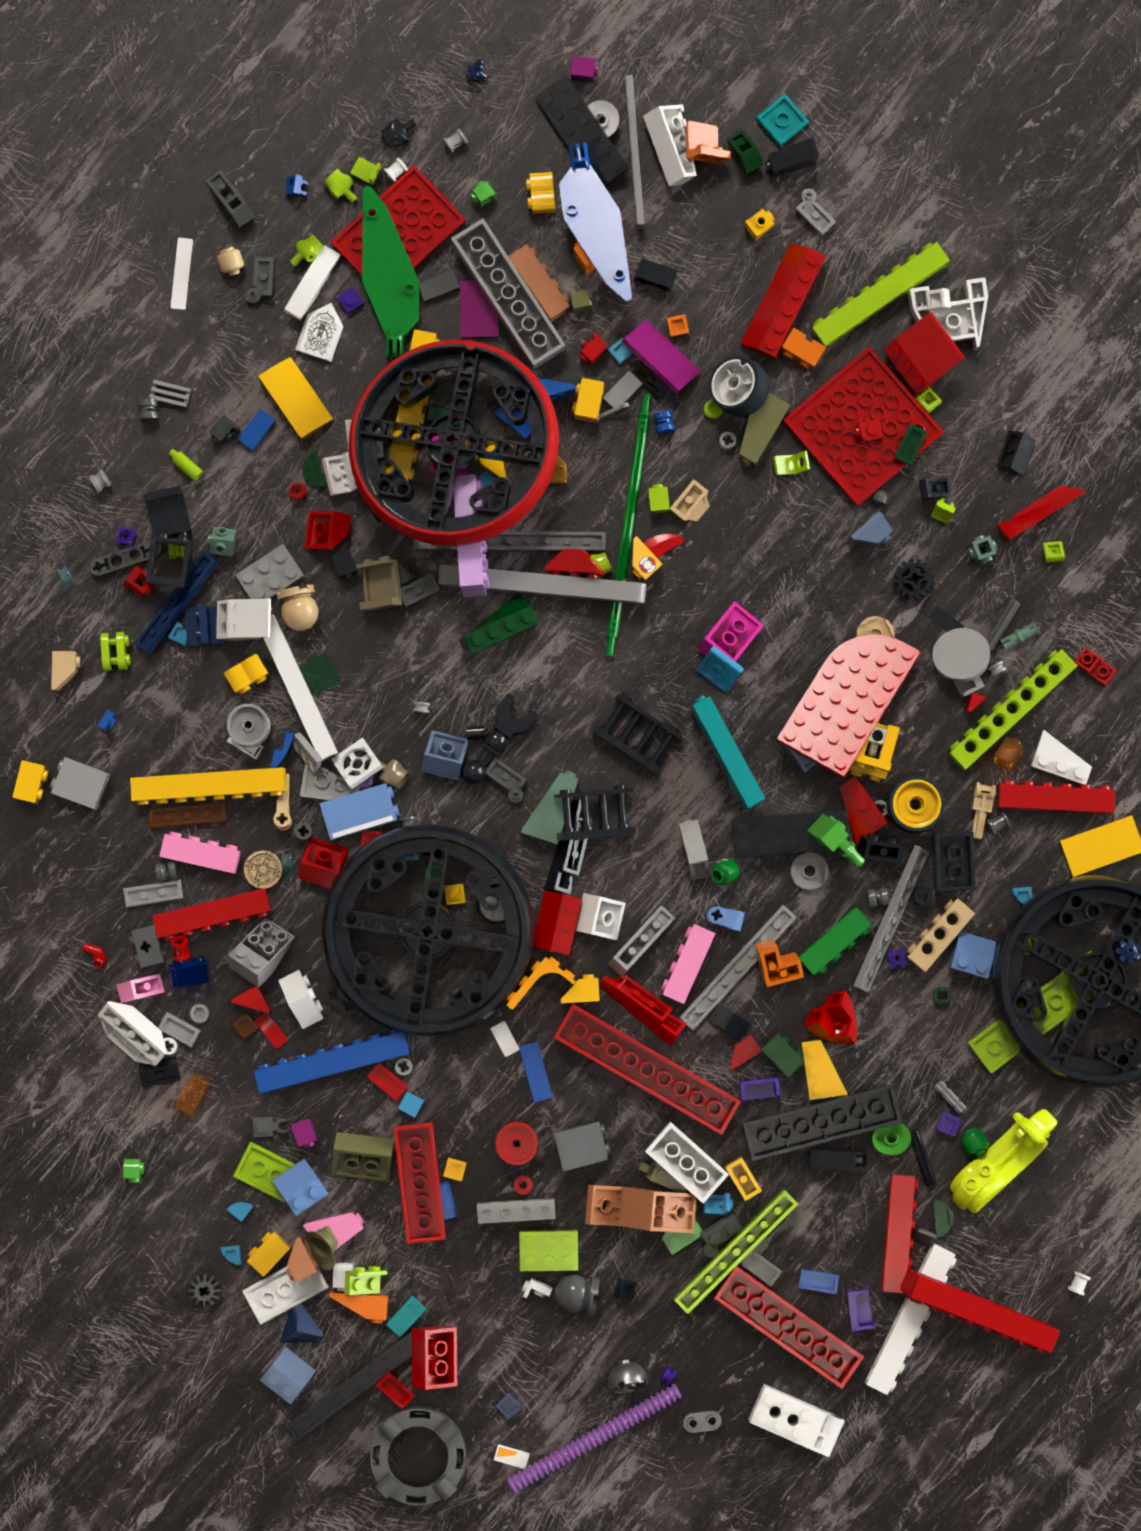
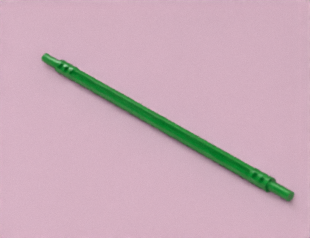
M644 393L642 409L639 412L615 577L616 581H626L650 417L651 394ZM620 600L619 602L612 601L605 655L613 657L615 639L618 638L622 608Z

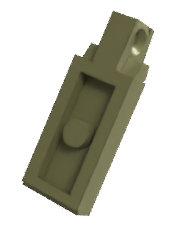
M652 1161L651 1165L640 1162L638 1169L646 1172V1178L679 1193L687 1192V1189L657 1162Z

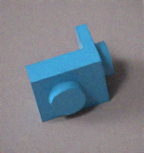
M725 1193L724 1195L711 1194L703 1203V1214L726 1216L733 1208V1200L730 1199V1193Z

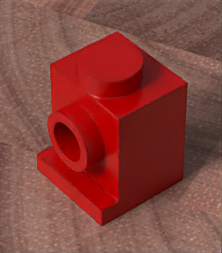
M596 333L592 335V341L587 340L582 345L581 353L578 355L583 362H589L591 365L608 350V345Z
M138 566L133 569L122 584L139 597H142L144 594L148 596L154 588L152 583L146 582L147 573Z

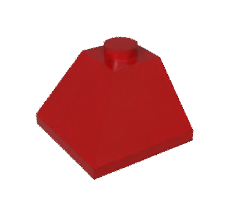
M309 511L304 549H333L349 534L351 515L337 511Z

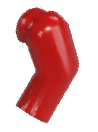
M85 943L82 952L92 955L94 966L100 968L105 965L106 957L103 949Z

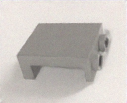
M64 757V760H60L57 771L59 773L57 778H53L51 782V793L97 810L110 774Z

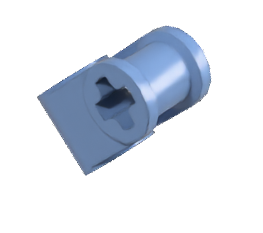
M715 906L708 910L706 917L712 924L741 932L745 913ZM717 910L718 914L721 916L720 918H717L715 921L714 916H711V913H714Z

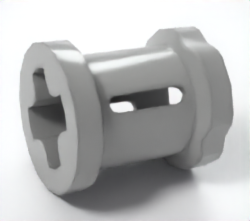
M459 128L456 130V133L443 139L451 153L463 143H468Z

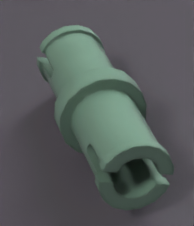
M1032 622L1020 630H1014V633L1000 639V642L1004 646L1003 648L1007 650L1018 643H1024L1025 639L1039 633V629L1036 627L1035 622Z

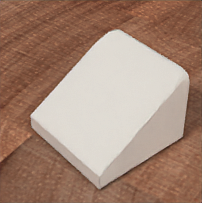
M941 288L926 291L929 311L951 308L949 289Z

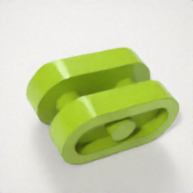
M116 632V638H110L109 633H101L103 671H112V665H118L119 670H127V666L131 665L130 654H127L126 647H129V635H125V632ZM111 646H116L117 657H112Z

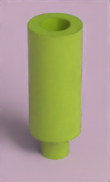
M172 449L169 452V455L173 458L172 462L194 482L203 474V471L181 451L177 452Z

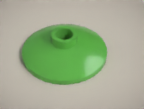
M898 1123L875 1129L872 1142L875 1149L881 1154L895 1156L907 1150L911 1143V1134L905 1125Z

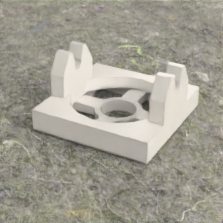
M363 738L331 759L351 789L383 768ZM361 750L367 752V754L363 757H356L354 752ZM349 756L351 759L350 766L344 769V761ZM371 759L369 768L365 770L366 762ZM355 761H363V764L360 768H353V764ZM353 771L361 773L358 776L349 775Z

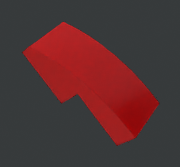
M1087 647L1082 650L1074 661L1082 670L1105 687L1117 672L1115 668L1103 661L1100 656Z

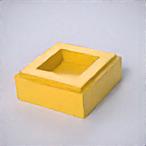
M448 1157L443 1177L462 1182L467 1162Z

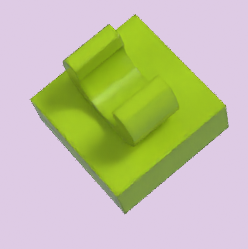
M942 498L938 500L930 517L948 524L956 508L954 503L951 502L948 505L944 503L945 499Z

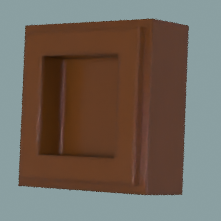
M246 1013L232 1023L242 1039H245L259 1029L249 1013Z

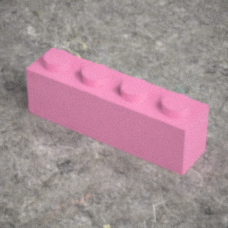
M171 831L170 835L164 834L159 857L237 874L241 851L237 850V846L226 844V848L218 846L219 842L208 840L207 843L200 842V838L193 836L185 839L181 838L182 834Z
M693 924V927H688L684 936L687 938L685 945H680L676 953L679 955L677 962H672L668 971L671 973L669 980L665 979L662 984L661 990H663V995L682 1004L685 1003L716 933L696 924Z

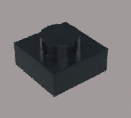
M618 1278L613 1297L632 1301L637 1282Z

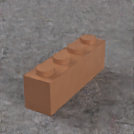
M526 244L508 256L550 322H553L570 310V300L566 294L562 295L558 290L560 288L559 284L554 278L551 279L547 274L549 272L548 268L544 263L540 264L537 259L539 256L533 247L529 248Z

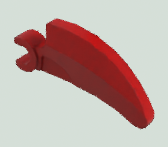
M661 534L644 542V545L658 559L671 548L682 544L684 539L674 534Z

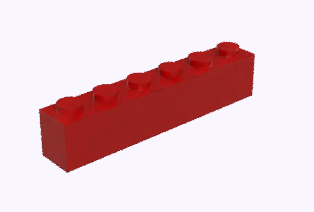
M1003 781V784L997 785L996 808L1112 814L1115 810V790H1110V786H1098V789H1091V785H1079V788H1072V784H1060V787H1052L1053 783H1041V786H1033V782H1022V785H1014V781Z
M263 888L153 915L152 917L157 938H163V941L173 939L176 934L181 933L182 936H188L193 934V930L200 929L201 932L212 930L211 926L219 924V927L231 925L230 921L237 919L238 923L248 921L249 917L254 915L257 918L268 916V912L272 911L267 889Z
M890 1173L881 1291L904 1293L901 1289L908 1270L912 1266L909 1250H913L911 1231L915 1229V1219H912L913 1211H916L917 1200H914V1192L918 1191V1180H915L916 1177L913 1175Z

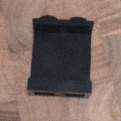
M180 485L143 494L153 531L152 536L157 537V533L169 535L168 538L175 536L188 537V533H192L184 494Z

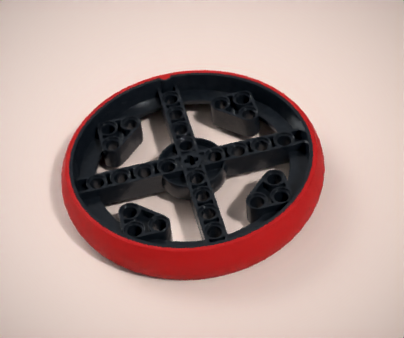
M469 340L433 342L402 354L383 368L370 382L362 394L352 417L348 443L349 460L352 474L361 496L370 509L391 528L407 537L428 544L458 546L477 543L495 537L517 524L532 510L544 494L552 478L558 456L559 432L556 413L552 401L539 379L526 365L506 351L492 345ZM467 367H474L471 372H465ZM459 368L448 415L438 418L430 427L382 420L387 407L395 396L402 407L410 408L437 389L438 382L432 372L442 369ZM479 371L501 381L494 386L493 394L511 423L521 426L527 421L528 417L531 444L481 436L478 426L469 419ZM408 376H414L412 381H405ZM426 379H432L430 384H424ZM463 385H470L467 390H461ZM500 391H507L505 396H498ZM404 394H410L408 399H401ZM519 394H526L524 399H517ZM460 403H466L464 408H457ZM522 412L520 417H513L514 413ZM456 421L462 422L459 427H453V424ZM379 427H382V432L376 434L375 430ZM401 430L402 433L399 436H393L395 431ZM416 433H419L420 437L418 439L413 440L412 436ZM434 436H438L437 442H430ZM453 440L457 441V443L454 442V445L450 444ZM377 441L426 449L430 460L437 465L427 514L413 509L404 503L413 499L414 490L393 460L385 459L379 466L376 448ZM472 442L477 443L474 448H472V449H469V448H468V445H469L470 443H472ZM490 445H494L495 449L493 451H486ZM513 448L514 452L512 454H505L507 449ZM526 452H533V455L531 457H524V454ZM477 457L526 465L520 479L512 489L506 478L499 477L475 492L469 499L470 506L475 514L463 517H448L458 470L470 466ZM454 458L452 463H445L446 459ZM388 467H394L391 473H385ZM444 476H450L447 482H441ZM389 485L390 488L387 491H381L383 486ZM501 485H506V486H507L504 491H502V492L497 491V489H498L499 486H501ZM404 488H408V489H409L406 494H404V495H401V494H400V491H401L402 489H404ZM439 495H446V498L444 500H437ZM477 501H484L482 506L475 507ZM496 504H503L501 509H493ZM436 513H442L439 519H433Z

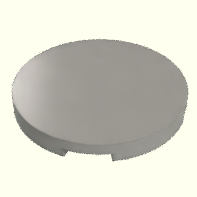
M956 628L944 633L936 641L932 653L934 666L940 675L946 679L962 682L971 681L983 674L987 669L991 655L989 644L984 636L968 628Z

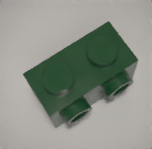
M776 1033L761 1050L786 1077H789L805 1062L802 1059L804 1055L797 1047L793 1049L789 1045L791 1041L784 1034L779 1035Z

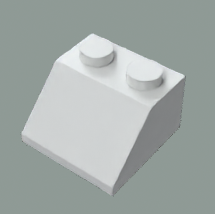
M583 893L575 931L617 940L626 903Z

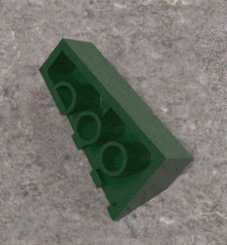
M517 593L468 634L464 635L459 642L468 658L533 629L539 624V621L531 605Z

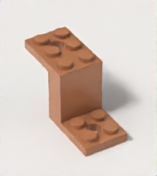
M589 1185L585 1224L623 1226L647 1231L694 1233L697 1198L692 1193L662 1192L635 1187ZM605 1201V1202H606V1207H605V1209L603 1210L602 1204H603V1202ZM680 1208V1215L677 1217V1210Z

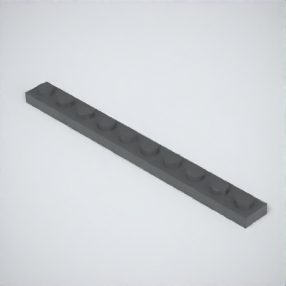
M504 531L495 537L485 540L487 552H561L563 549L606 552V532ZM414 540L415 551H458L457 546H441Z

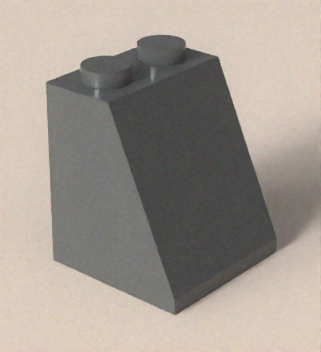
M599 1121L554 1131L563 1171L608 1160L607 1155L611 1154L609 1144H604L603 1136H606L604 1124L600 1125Z

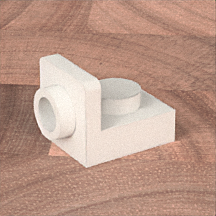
M531 1277L530 1281H525L521 1290L524 1292V1298H527L531 1288L534 1289L533 1293L541 1297L545 1295L549 1297L552 1287Z

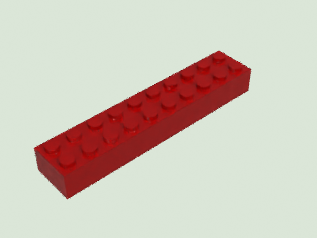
M572 1004L554 1035L555 1039L721 1135L741 1102L739 1099Z

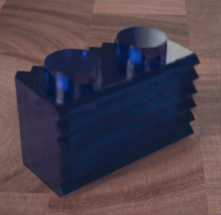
M203 956L192 958V962L173 960V964L168 965L171 988L211 983L209 960H204Z

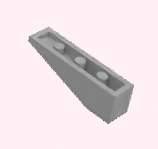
M661 905L607 964L622 977L671 924L675 917Z

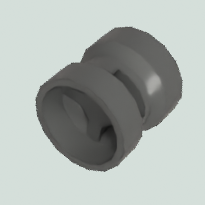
M138 400V407L140 408L139 420H158V413L156 412L157 400Z
M175 860L169 861L167 864H155L158 882H164L166 879H178Z
M886 887L879 890L867 889L869 908H875L877 905L882 907L889 905Z

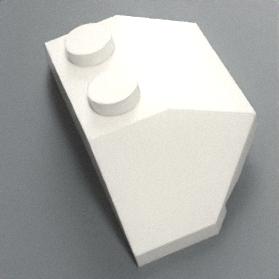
M108 1001L99 1012L98 1017L101 1019L106 1036L135 1062L156 1066L167 1053L162 1031L132 1005Z

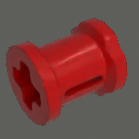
M176 936L172 939L171 946L174 948V960L181 962L190 958L191 954L187 948V937Z

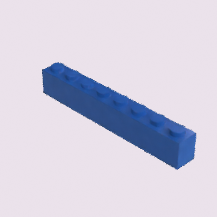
M391 1030L388 1031V1036L381 1037L380 1033L369 1036V1041L363 1042L361 1038L351 1041L352 1045L344 1047L342 1043L332 1046L333 1050L325 1052V1048L313 1051L314 1055L307 1057L305 1053L295 1056L296 1060L288 1062L287 1058L276 1061L277 1065L269 1067V1063L257 1066L258 1070L254 1071L259 1094L410 1054L406 1035Z

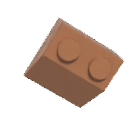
M303 1235L296 1238L287 1264L288 1269H286L290 1280L294 1279L295 1282L319 1270Z

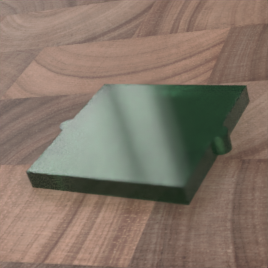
M327 652L315 658L311 657V660L299 665V669L312 696L325 690L329 691V688L341 683Z

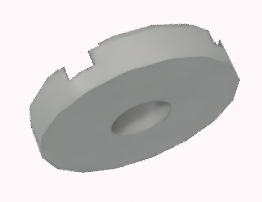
M805 852L794 859L790 873L792 880L798 887L805 890H814L825 883L828 878L829 869L827 862L822 856L814 852ZM809 865L815 869V873L811 877L806 876L804 873L805 867Z

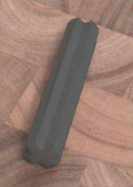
M1014 599L1009 601L988 636L987 642L990 651L995 649L1020 606L1018 601Z

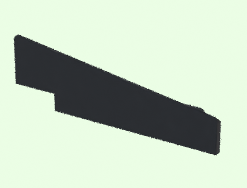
M580 799L572 800L571 802L572 828L575 831H581V827H583ZM588 838L559 841L544 890L571 894L573 876H579Z

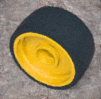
M917 775L908 776L899 780L891 788L887 796L886 808L889 818L899 829L909 833H922L932 829L940 821L945 809V800L941 789L931 779ZM914 799L920 804L918 810H913L910 806V802Z

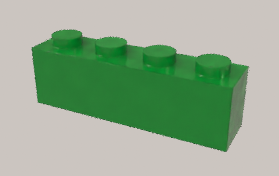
M855 907L799 956L801 963L812 975L817 973L819 976L827 969L825 965L828 962L832 961L834 963L842 956L840 952L844 948L849 950L855 945L856 942L854 940L859 935L864 937L870 931L868 927L872 924Z

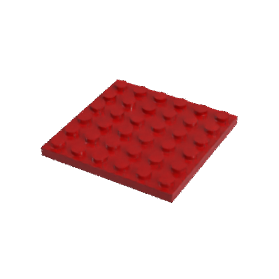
M870 346L783 419L788 428L857 507L907 465L895 459L894 456L910 424L927 431L916 456L944 433ZM880 419L883 438L860 443V439L856 438L854 431L858 421L865 422Z

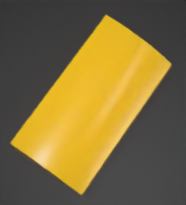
M291 357L258 376L302 441L334 420Z

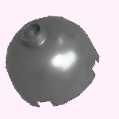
M630 1360L619 1361V1365L610 1371L608 1377L610 1392L613 1391L616 1394L633 1392L637 1386H639V1389H643L648 1385L644 1369L637 1363H630Z

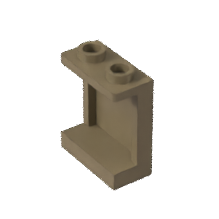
M390 556L378 557V561L366 559L362 560V564H356V568L362 570L365 602L359 603L360 610L374 611L402 606L398 560L390 559Z

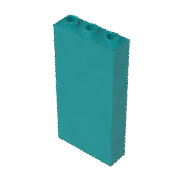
M703 695L694 700L691 712L744 810L746 811L765 800V797L711 697L705 698Z

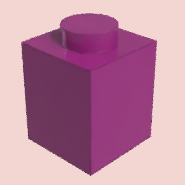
M573 56L571 80L593 82L594 76L598 75L599 66L595 65V58Z
M311 1118L291 1125L298 1147L303 1146L306 1149L315 1145L314 1141H317L318 1138Z

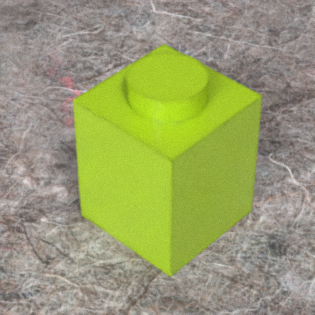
M663 484L652 485V488H648L650 514L669 512L668 487H663Z

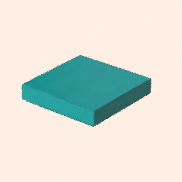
M785 93L756 117V120L779 147L809 124L808 119Z

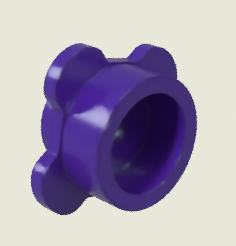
M121 526L115 541L117 544H125L130 548L134 545L133 540L137 536V532L134 529L130 530L125 526Z
M903 948L897 951L889 950L887 952L889 957L888 966L891 969L897 966L905 967L907 965L905 960L906 951Z

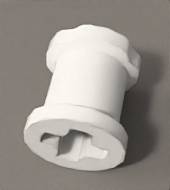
M396 158L394 164L388 169L385 168L383 170L389 179L395 183L396 178L403 172H407L408 168L401 159Z
M1075 1271L1074 1280L1071 1286H1068V1289L1084 1296L1085 1293L1083 1291L1091 1277Z

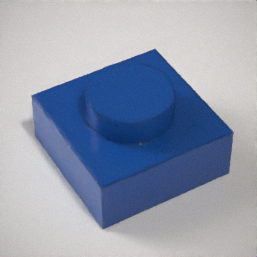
M107 709L97 726L105 731L108 728L112 729L117 721L115 719L116 714Z

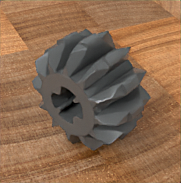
M204 1274L202 1280L198 1275L196 1276L197 1282H190L195 1287L188 1289V1292L194 1293L190 1299H198L195 1305H199L202 1301V1306L206 1307L208 1300L212 1306L214 1305L213 1299H220L219 1295L215 1294L222 1292V1289L216 1288L220 1281L212 1282L215 1276L212 1275L208 1280V1275ZM207 1286L209 1288L207 1291H210V1293L203 1295L201 1293L203 1290H200V1288Z

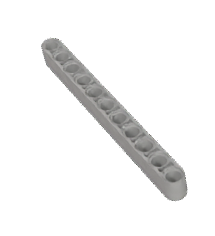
M439 565L438 585L460 587L459 566ZM495 569L485 571L487 572L490 589L486 590L615 602L620 600V602L645 604L647 584Z

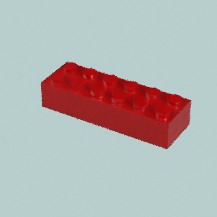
M433 1122L394 1126L407 1244L445 1240L446 1229Z

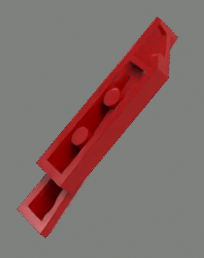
M1061 485L1013 515L1012 519L997 525V527L1008 542L1080 497L1086 491Z
M627 975L619 976L618 978H607V976L602 978L599 986L667 1045L672 1046L686 1026L685 1022L670 1015L673 1008Z

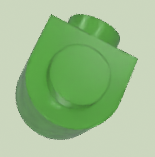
M483 181L477 183L474 186L473 192L469 194L475 204L478 203L480 207H483L497 196L489 182Z
M124 1159L123 1178H128V1182H140L141 1174H144V1163H141L140 1159Z

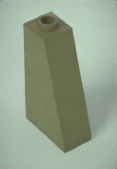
M768 393L763 406L748 417L739 458H741L743 464L749 467L751 465L756 466L790 408V404L771 393Z

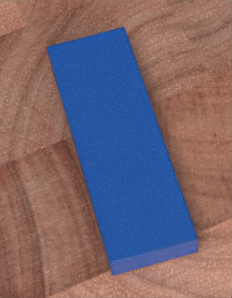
M538 1041L519 1046L534 1103L553 1098Z

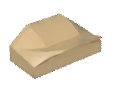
M693 479L671 506L670 511L683 521L693 520L697 522L710 506L707 498L708 490Z

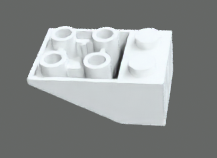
M229 599L217 601L216 639L239 641L270 637L271 599Z

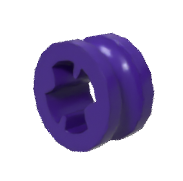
M667 1366L660 1378V1382L665 1381L666 1385L669 1386L676 1374V1370H671L670 1366Z

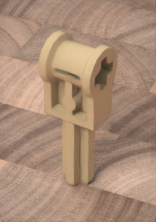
M286 774L287 792H282V795L278 796L277 811L273 818L276 827L282 831L288 830L292 826L289 803V774ZM282 817H285V819L287 820L284 821V824H281L280 821H278L281 820Z
M980 782L975 784L971 809L975 810L972 827L975 839H982L986 814L987 812H992L996 785H981Z

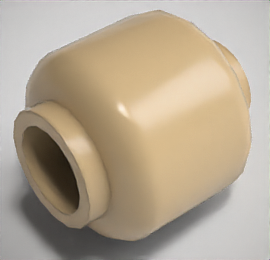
M233 246L219 251L220 254L217 256V262L221 272L229 273V276L240 273L239 269L244 267L240 250L234 249Z

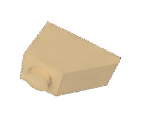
M52 651L51 689L53 691H59L78 673V668H81V656H78L77 652Z

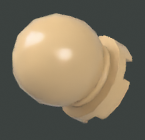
M313 584L306 585L307 587L299 589V586L276 592L278 600L284 601L281 607V616L285 624L293 630L304 631L309 629L318 618V605L310 597L311 594L315 593Z

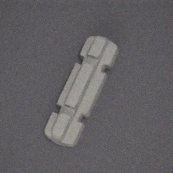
M939 1081L934 1088L938 1093L941 1092V1096L951 1106H954V1110L957 1113H962L966 1106L963 1102L959 1101V1098L949 1088H946L947 1085L943 1081Z

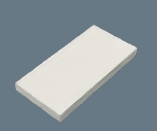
M288 1266L242 1290L259 1324L262 1325L329 1288L320 1269L316 1273L295 1282L294 1279L290 1280L286 1272Z

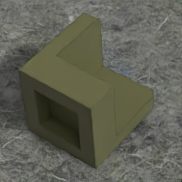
M588 289L578 292L569 290L573 313L592 309Z

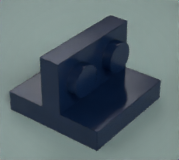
M202 604L194 608H185L188 647L227 644L226 640L216 639L217 606Z

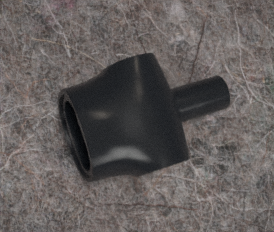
M397 118L389 122L380 132L389 148L409 141L410 138L407 131L417 125L413 119L402 125Z

